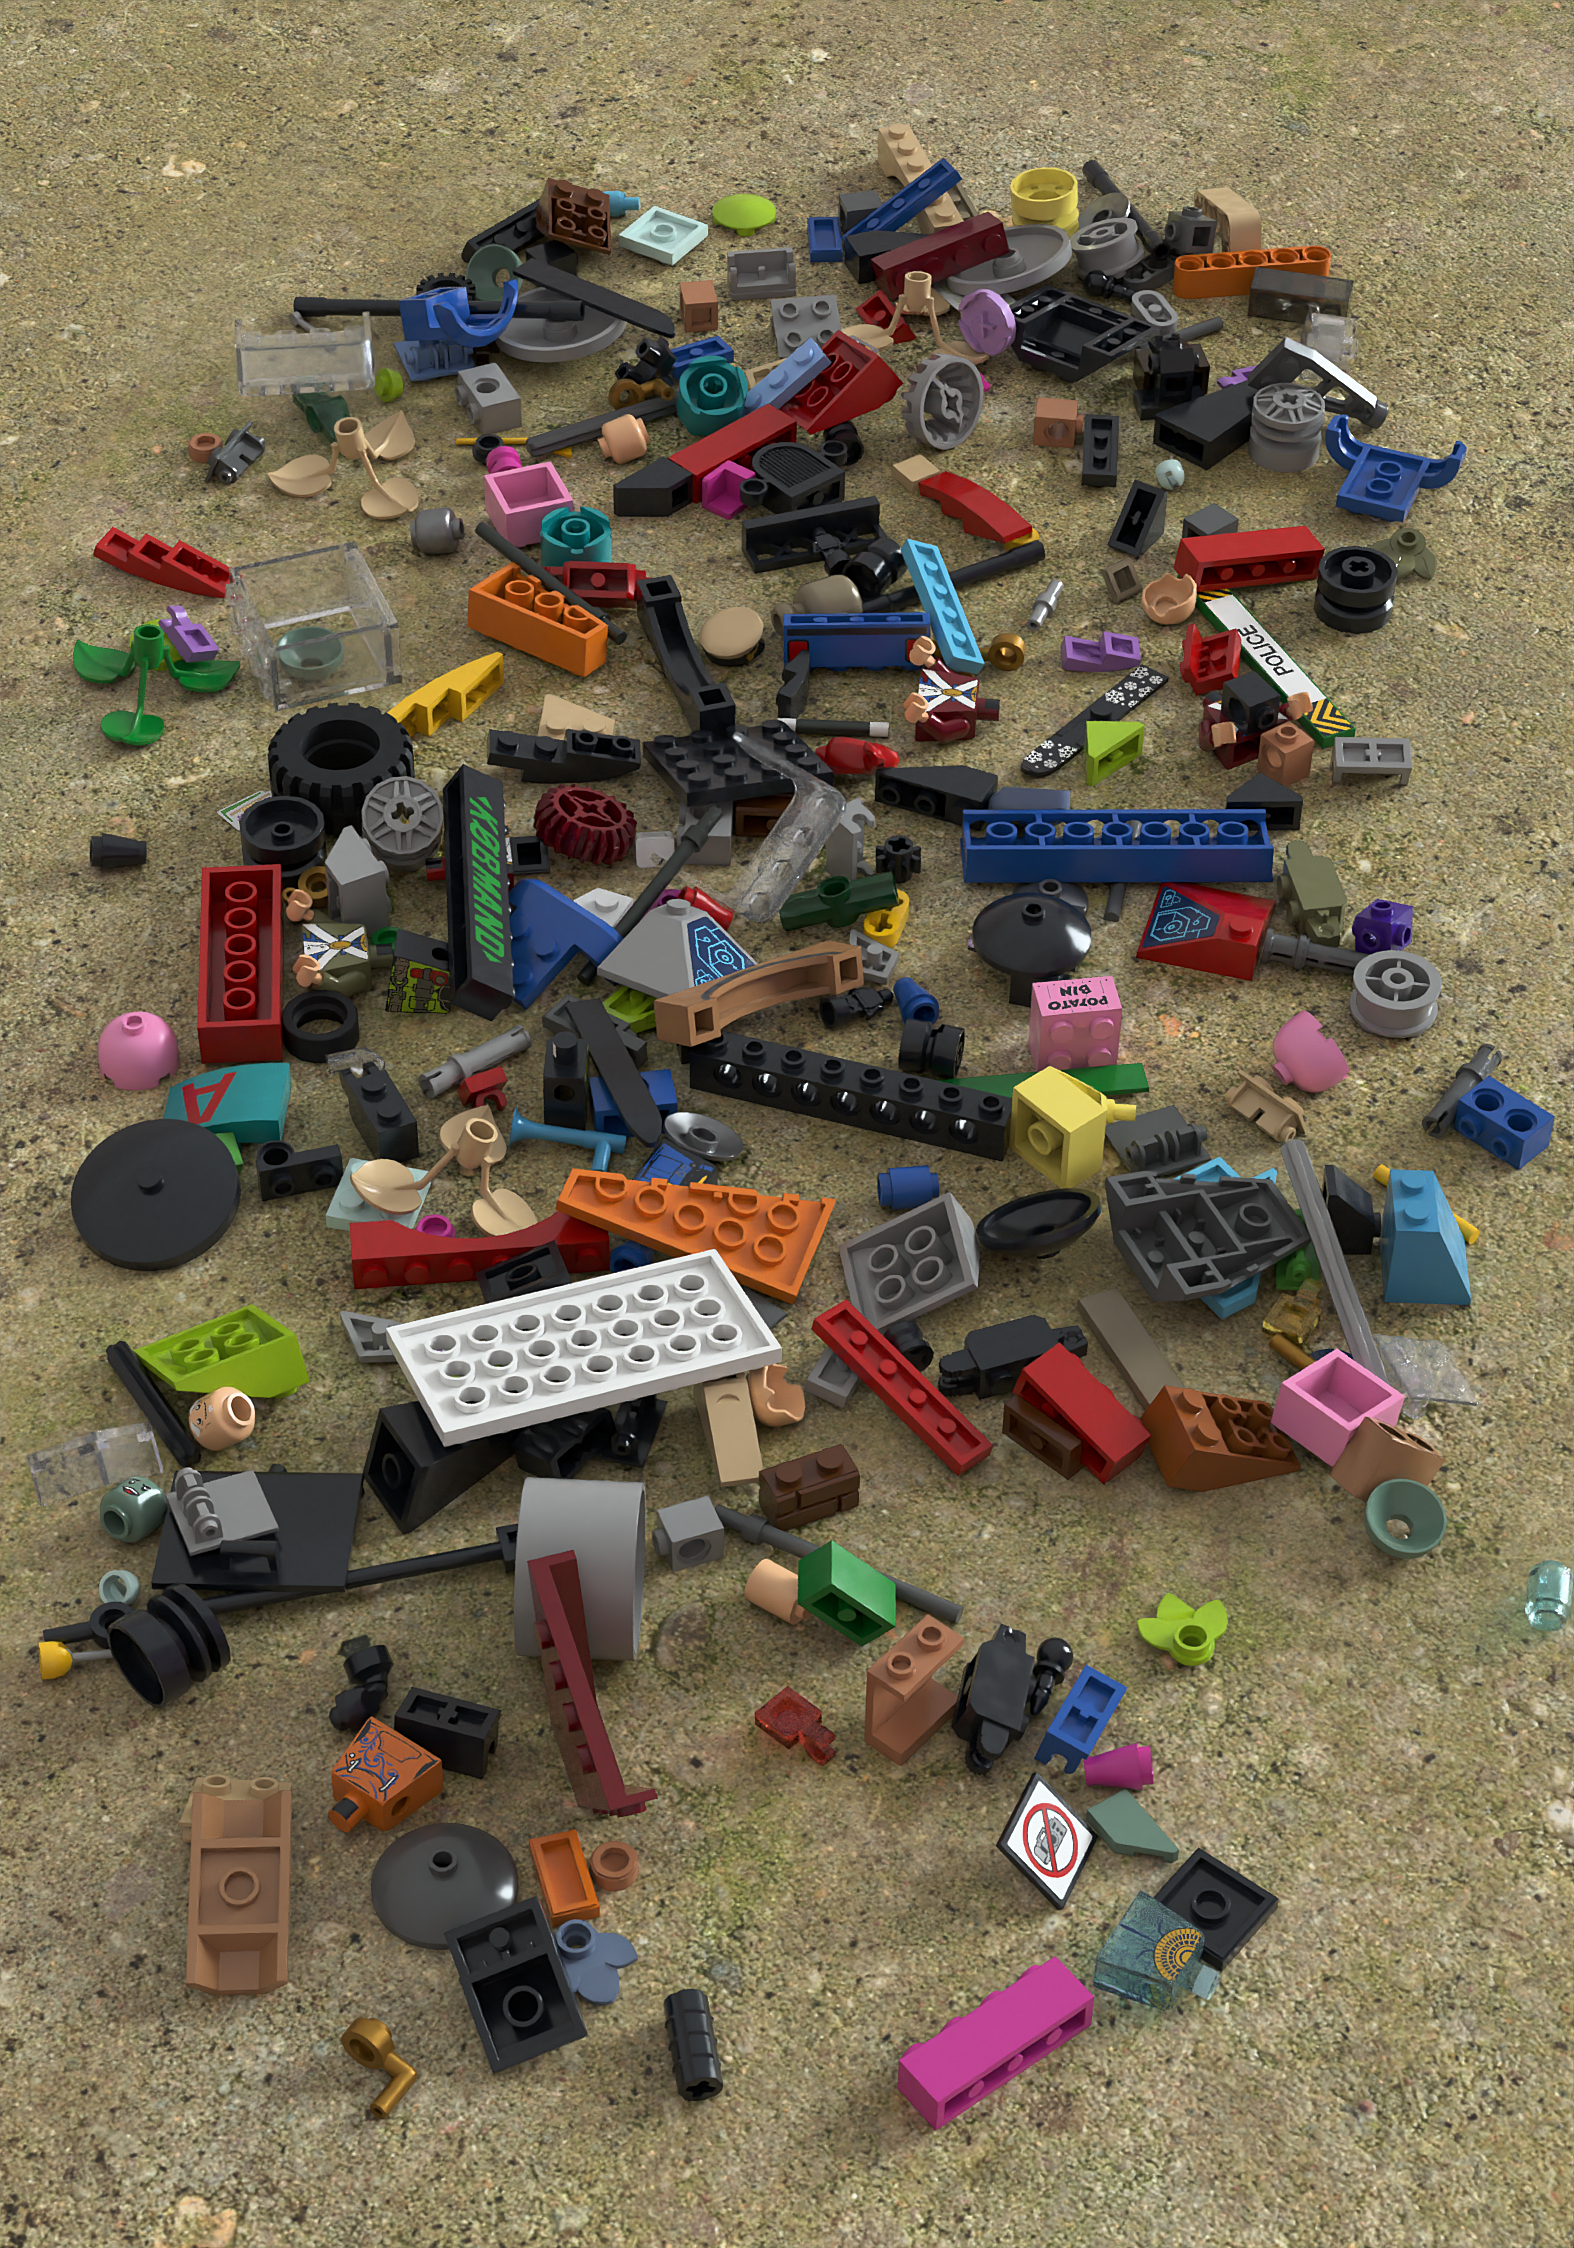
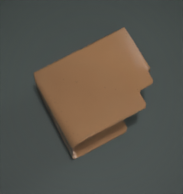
M1365 1416L1329 1475L1353 1496L1367 1502L1370 1494L1377 1486L1392 1479H1409L1428 1486L1446 1459L1420 1436L1370 1416Z

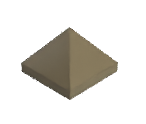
M1127 557L1101 570L1114 603H1118L1143 590L1131 557Z

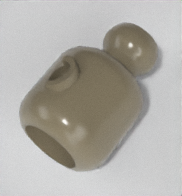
M831 575L801 585L795 592L793 604L780 603L776 605L771 611V620L777 634L783 636L784 614L863 613L862 601L853 581L844 575Z

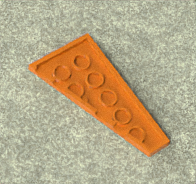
M572 1168L557 1200L555 1210L674 1258L716 1249L739 1284L794 1305L837 1199L822 1197L821 1202L800 1200L798 1194L784 1193L782 1197L759 1195L755 1189L690 1182L689 1187L667 1184V1179L651 1178L650 1182L628 1180L624 1174Z

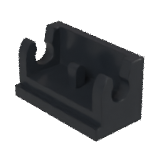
M411 1687L394 1715V1730L442 1760V1769L483 1779L487 1772L488 1753L495 1754L501 1710Z

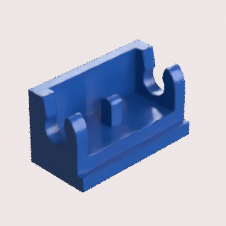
M1085 1665L1048 1728L1034 1759L1046 1765L1053 1758L1054 1754H1059L1068 1761L1064 1772L1066 1774L1074 1773L1082 1758L1087 1760L1125 1694L1127 1687L1094 1668Z

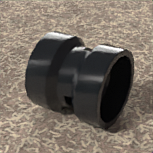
M845 421L823 431L824 441L839 440L847 445V462L843 466H851L862 458L864 446L852 421Z

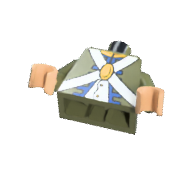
M300 889L292 892L287 900L289 904L286 908L287 917L292 921H300L302 918L305 920L304 924H301L304 954L298 957L292 968L297 973L296 979L299 985L308 987V992L312 990H330L339 992L348 998L354 994L368 992L372 989L371 969L392 967V943L368 945L366 927L364 925L344 924L334 921L316 908L313 910L309 909L313 902L308 893Z

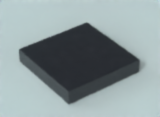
M1198 1847L1142 1909L1141 1920L1158 1931V1925L1163 1919L1160 1926L1162 1934L1177 1928H1193L1202 1936L1193 1954L1222 1972L1276 1911L1279 1898Z

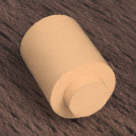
M764 1559L758 1563L746 1583L744 1590L745 1599L792 1625L797 1624L801 1620H808L812 1613L798 1605V1575L769 1559Z

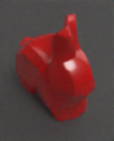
M833 737L826 746H820L815 751V754L835 775L875 776L878 768H897L900 762L898 752L889 747L849 737Z

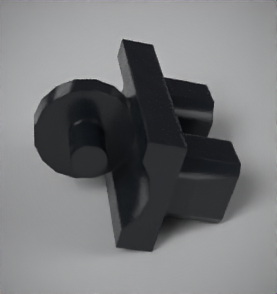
M662 337L656 342L643 338L635 351L640 359L638 364L634 367L625 362L615 371L618 380L631 379L638 385L654 379H661L668 386L672 387L674 382L669 375L675 369L673 364L677 361V358L669 349L668 341Z

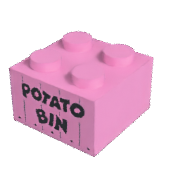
M1112 976L1032 983L1028 1044L1036 1072L1042 1071L1048 1066L1064 1070L1117 1065L1122 1006Z

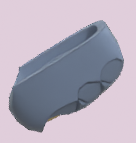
M1002 787L988 800L987 810H1069L1071 791ZM1022 820L1010 823L1021 828H1025L1028 825ZM1054 820L1049 822V824L1055 826L1063 821Z

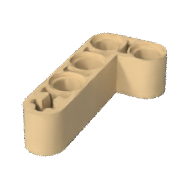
M1229 187L1195 191L1194 207L1202 209V215L1217 220L1215 233L1222 238V252L1261 250V219L1257 209Z

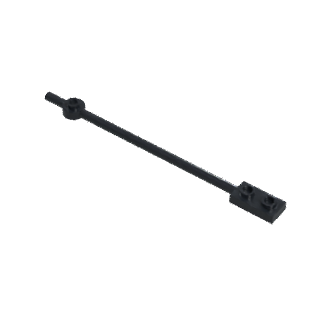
M518 1523L496 1527L497 1542L349 1570L346 1590L497 1560L503 1561L506 1573L515 1572ZM241 1591L202 1600L215 1616L333 1592ZM122 1602L105 1603L93 1611L90 1621L43 1630L44 1642L56 1641L66 1645L93 1639L99 1647L110 1649L107 1642V1628L110 1624L132 1611L133 1608Z

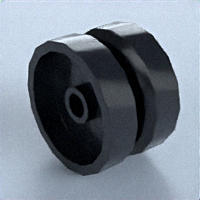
M1347 546L1329 551L1320 560L1318 570V585L1314 602V611L1317 618L1326 626L1346 633H1370L1383 628L1391 620L1398 574L1394 561L1386 554L1368 547Z
M276 796L258 801L244 811L239 821L244 866L281 864L283 891L290 887L299 889V878L307 869L315 866L325 867L327 849L323 813L314 803L300 797Z

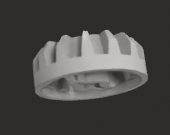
M936 353L930 358L922 360L916 366L918 373H911L906 380L911 386L909 392H902L901 397L907 401V406L901 409L903 419L907 420L905 426L909 435L914 436L918 443L947 450L963 443L974 430L983 405V383L978 369L968 359ZM924 412L931 414L932 418L924 421Z

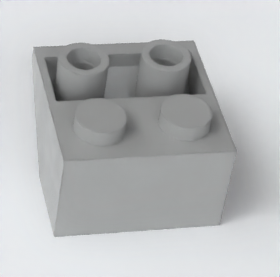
M352 825L345 827L325 861L329 918L344 924H362L366 927L367 937H370L378 929L389 927L388 913L392 911L391 902L386 893V883L390 881L389 873L385 863L382 860L377 861L374 857L368 840L366 838L361 839Z

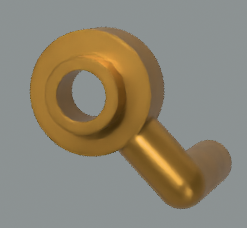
M621 379L611 386L608 399L610 405L615 410L643 402L645 397L656 393L665 401H670L675 393L661 379H654L638 385L631 379ZM628 390L629 396L627 399L620 400L621 392Z
M1001 633L992 639L990 647L979 648L984 662L990 661L993 666L1003 671H1013L1018 669L1024 662L1026 644L1015 634ZM964 671L960 672V675L970 677L975 676V674L968 673Z
M315 866L307 869L301 874L298 887L312 898L313 903L309 909L327 906L328 895L325 867ZM287 888L282 893L286 908L289 905L287 900L292 892L296 890L295 888ZM318 889H324L323 891L315 892ZM302 918V920H300V921H292V922H294V923H300V922H302L304 919Z
M359 2017L342 2034L341 2042L346 2052L356 2062L369 2069L382 2068L393 2077L370 2105V2110L376 2117L386 2119L416 2082L417 2071L394 2052L395 2046L392 2040V2033L382 2021L376 2018L367 2019Z

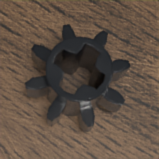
M892 836L888 838L884 846H876V873L892 872L896 884L909 881L912 873H921V847H913L912 840L905 836Z

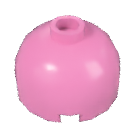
M1305 1010L1291 1018L1277 1032L1273 1040V1054L1277 1063L1272 1068L1278 1079L1285 1086L1292 1083L1301 1091L1309 1093L1324 1092L1347 1078V1073L1350 1071L1342 1052L1331 1037L1327 1040L1318 1031L1323 1027L1321 1023Z
M137 1011L122 1014L105 1026L98 1040L97 1054L100 1074L104 1079L105 1075L113 1079V1085L120 1089L134 1091L152 1089L159 1086V1079L165 1077L169 1072L171 1078L176 1073L180 1064L179 1049L174 1031L161 1017L152 1013Z

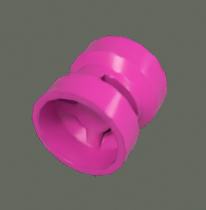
M497 447L486 458V467L489 474L522 467L520 456L512 447Z

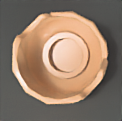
M1166 573L1160 580L1150 582L1143 589L1141 607L1157 623L1165 625L1181 623L1194 611L1197 585L1188 574H1185L1182 579H1178L1170 573Z
M772 1364L760 1369L750 1370L747 1374L746 1380L753 1416L763 1425L779 1427L796 1423L804 1418L806 1408L804 1391L800 1385L790 1384L785 1381L784 1374L788 1371L787 1366Z

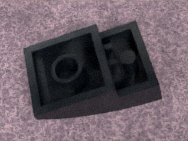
M537 1895L444 1933L460 1976L461 1987L493 2074L589 2036L541 1899Z

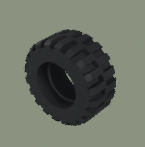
M328 703L327 707L318 708V706L308 708L305 714L297 713L289 719L288 724H282L271 739L268 747V766L272 797L287 795L300 797L314 803L323 813L325 835H334L335 838H339L343 829L351 825L357 834L362 836V808L366 796L377 784L390 777L408 776L415 778L413 745L408 731L387 712L381 714L378 708L372 706L364 708L359 703H348V705ZM402 814L396 815V819H398Z

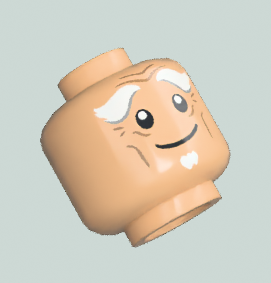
M220 1387L193 1403L189 1410L188 1421L190 1430L203 1447L211 1451H223L250 1436L255 1424L254 1406L251 1400L241 1391L233 1387Z

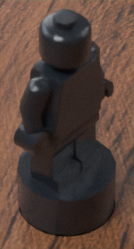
M822 527L813 529L811 536L814 540L810 543L813 557L816 558L818 555L824 560V570L828 576L842 575L845 564L851 560L850 556L843 552L846 547L845 543L841 542L836 536L827 534Z
M868 987L854 988L849 990L847 996L837 994L823 998L819 1005L820 1016L825 1026L829 1029L847 1025L850 1018L857 1016H866L868 1021L875 1014L882 1012L884 1005L892 1003L894 995L889 989L876 991Z

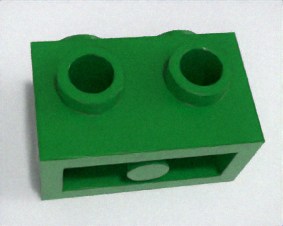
M832 1540L798 1560V1605L861 1647L896 1627V1584Z

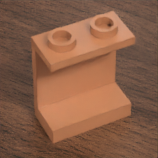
M927 1614L867 1670L864 1742L899 1766H902L954 1716L958 1695L932 1679V1675L965 1644L964 1637Z

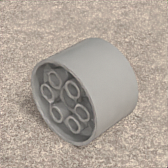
M532 1477L525 1479L518 1521L514 1583V1637L517 1656L541 1657L534 1632L536 1618L527 1561L574 1550L577 1558L591 1659L636 1661L641 1629L645 1569L646 1493L644 1482Z

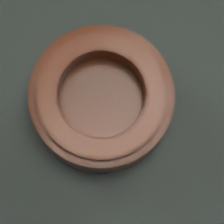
M213 433L197 434L188 442L190 458L199 463H207L210 455L217 447L223 449L222 439Z
M609 1841L599 1845L590 1857V1874L594 1883L608 1891H620L630 1887L636 1881L639 1874V1859L635 1849L621 1841Z

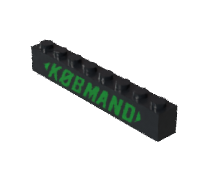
M462 764L443 788L450 1004L492 1022L502 1009H507L511 1005L515 997L512 973L514 960L511 954L513 937L510 931L511 906L509 905L508 897L510 880L507 878L508 852L506 851L505 839L507 827L504 820L506 802L503 799V782Z

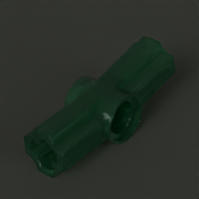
M311 379L300 381L297 388L292 391L293 402L306 414L308 424L314 433L322 432L330 444L337 442L334 425L340 419L350 417L345 399L341 395L331 397Z

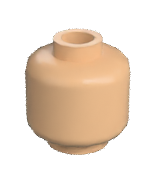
M625 414L603 424V437L597 439L605 459L612 457L614 462L619 465L644 456L647 452V445L651 443L642 419H635L630 414Z

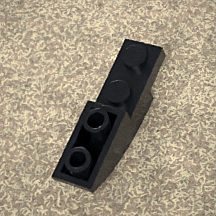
M489 729L487 737V765L521 769L522 782L563 784L599 781L639 770L641 766L640 740L626 736L593 733L588 730L566 729L564 740H559L548 736L539 737L519 734L513 731Z

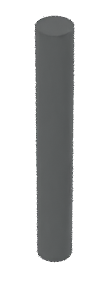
M1217 316L1172 333H1179L1180 337L1187 342L1222 329L1223 321ZM1172 333L1164 335L1163 338L1171 337ZM1148 341L1137 346L1135 349L1150 348Z

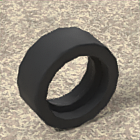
M312 990L296 996L287 1003L282 1011L284 1045L291 1055L301 1061L314 1064L330 1063L344 1058L355 1049L359 1042V1023L356 1006L350 998L330 990ZM322 1019L337 1021L342 1024V1026L334 1031L321 1034L308 1033L299 1029L305 1023Z

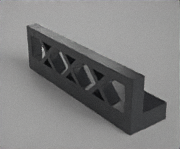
M876 496L744 520L742 521L741 550L754 574L824 561L818 555L816 558L813 557V550L810 544L814 540L811 536L813 529L822 527L827 534L836 536L841 542L845 543L846 547L843 552H846L849 556L859 554L872 540L878 537H887L879 524L880 503ZM873 534L875 537L867 540L858 538V536ZM800 547L807 549V551L804 552H796L791 550ZM769 554L774 557L759 560L757 556Z

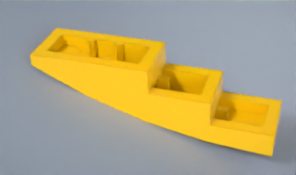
M499 652L492 653L466 663L432 680L404 698L387 713L405 727L410 738L416 732L429 737L450 717L463 722L504 684L503 654Z

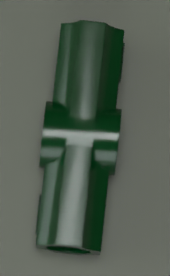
M892 872L852 881L846 876H832L821 881L817 889L777 898L780 920L785 931L826 922L830 927L842 928L856 922L861 914L900 906Z

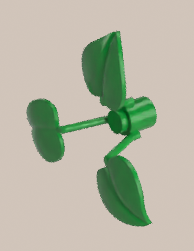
M151 624L140 625L134 629V641L131 642L129 654L116 649L91 646L80 640L76 641L73 651V665L76 673L89 682L108 684L116 681L119 676L127 677L135 670V661L138 667L141 668L136 713L114 711L106 714L100 724V729L104 736L113 741H122L130 745L151 744L157 741L164 732V723L160 717L143 715L147 670L159 667V663L164 658L170 676L175 679L180 678L181 687L190 691L211 693L220 691L229 685L240 669V661L207 660L187 663L185 660H180L173 664L170 657V647L164 646L163 629Z

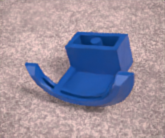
M512 279L503 282L504 294L498 314L470 315L466 287L437 288L399 300L405 341H419L420 346H430L440 343L439 340H445L446 345H459L467 348L481 347L493 342L506 330L512 319L518 299L517 280Z

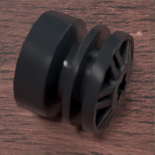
M173 1583L164 1590L162 1595H155L150 1598L146 1604L147 1612L143 1609L135 1608L110 1624L106 1630L109 1648L121 1673L136 1693L154 1708L163 1709L187 1693L191 1688L190 1679L195 1682H203L209 1678L212 1672H219L231 1661L230 1648L217 1618L196 1592L183 1583Z

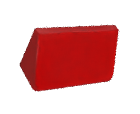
M879 290L855 310L865 324L879 326L885 330L890 326L896 308L884 292ZM900 315L895 331L890 336L894 340L893 345L917 338Z

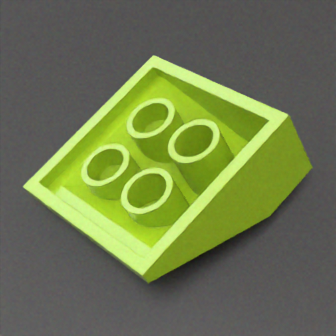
M253 1304L133 1350L144 1366L176 1391L211 1393L220 1387H233L250 1397L284 1398L294 1394L298 1390L297 1387L310 1382L296 1334Z

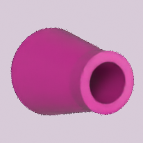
M1138 1742L1088 1757L1087 1760L1084 1759L1087 1786L1100 1785L1143 1790V1785L1154 1784L1150 1746L1138 1747Z

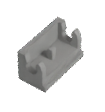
M792 247L727 252V285L731 301L796 296V266L793 263Z
M1335 737L1330 759V771H1333L1332 783H1340L1342 773L1401 774L1399 785H1408L1410 773L1412 772L1410 739Z
M859 797L827 812L826 871L831 876H846L850 881L857 880L856 873H861L865 877L873 876L872 868L863 860L864 821L873 828L875 827V816L863 806V801Z

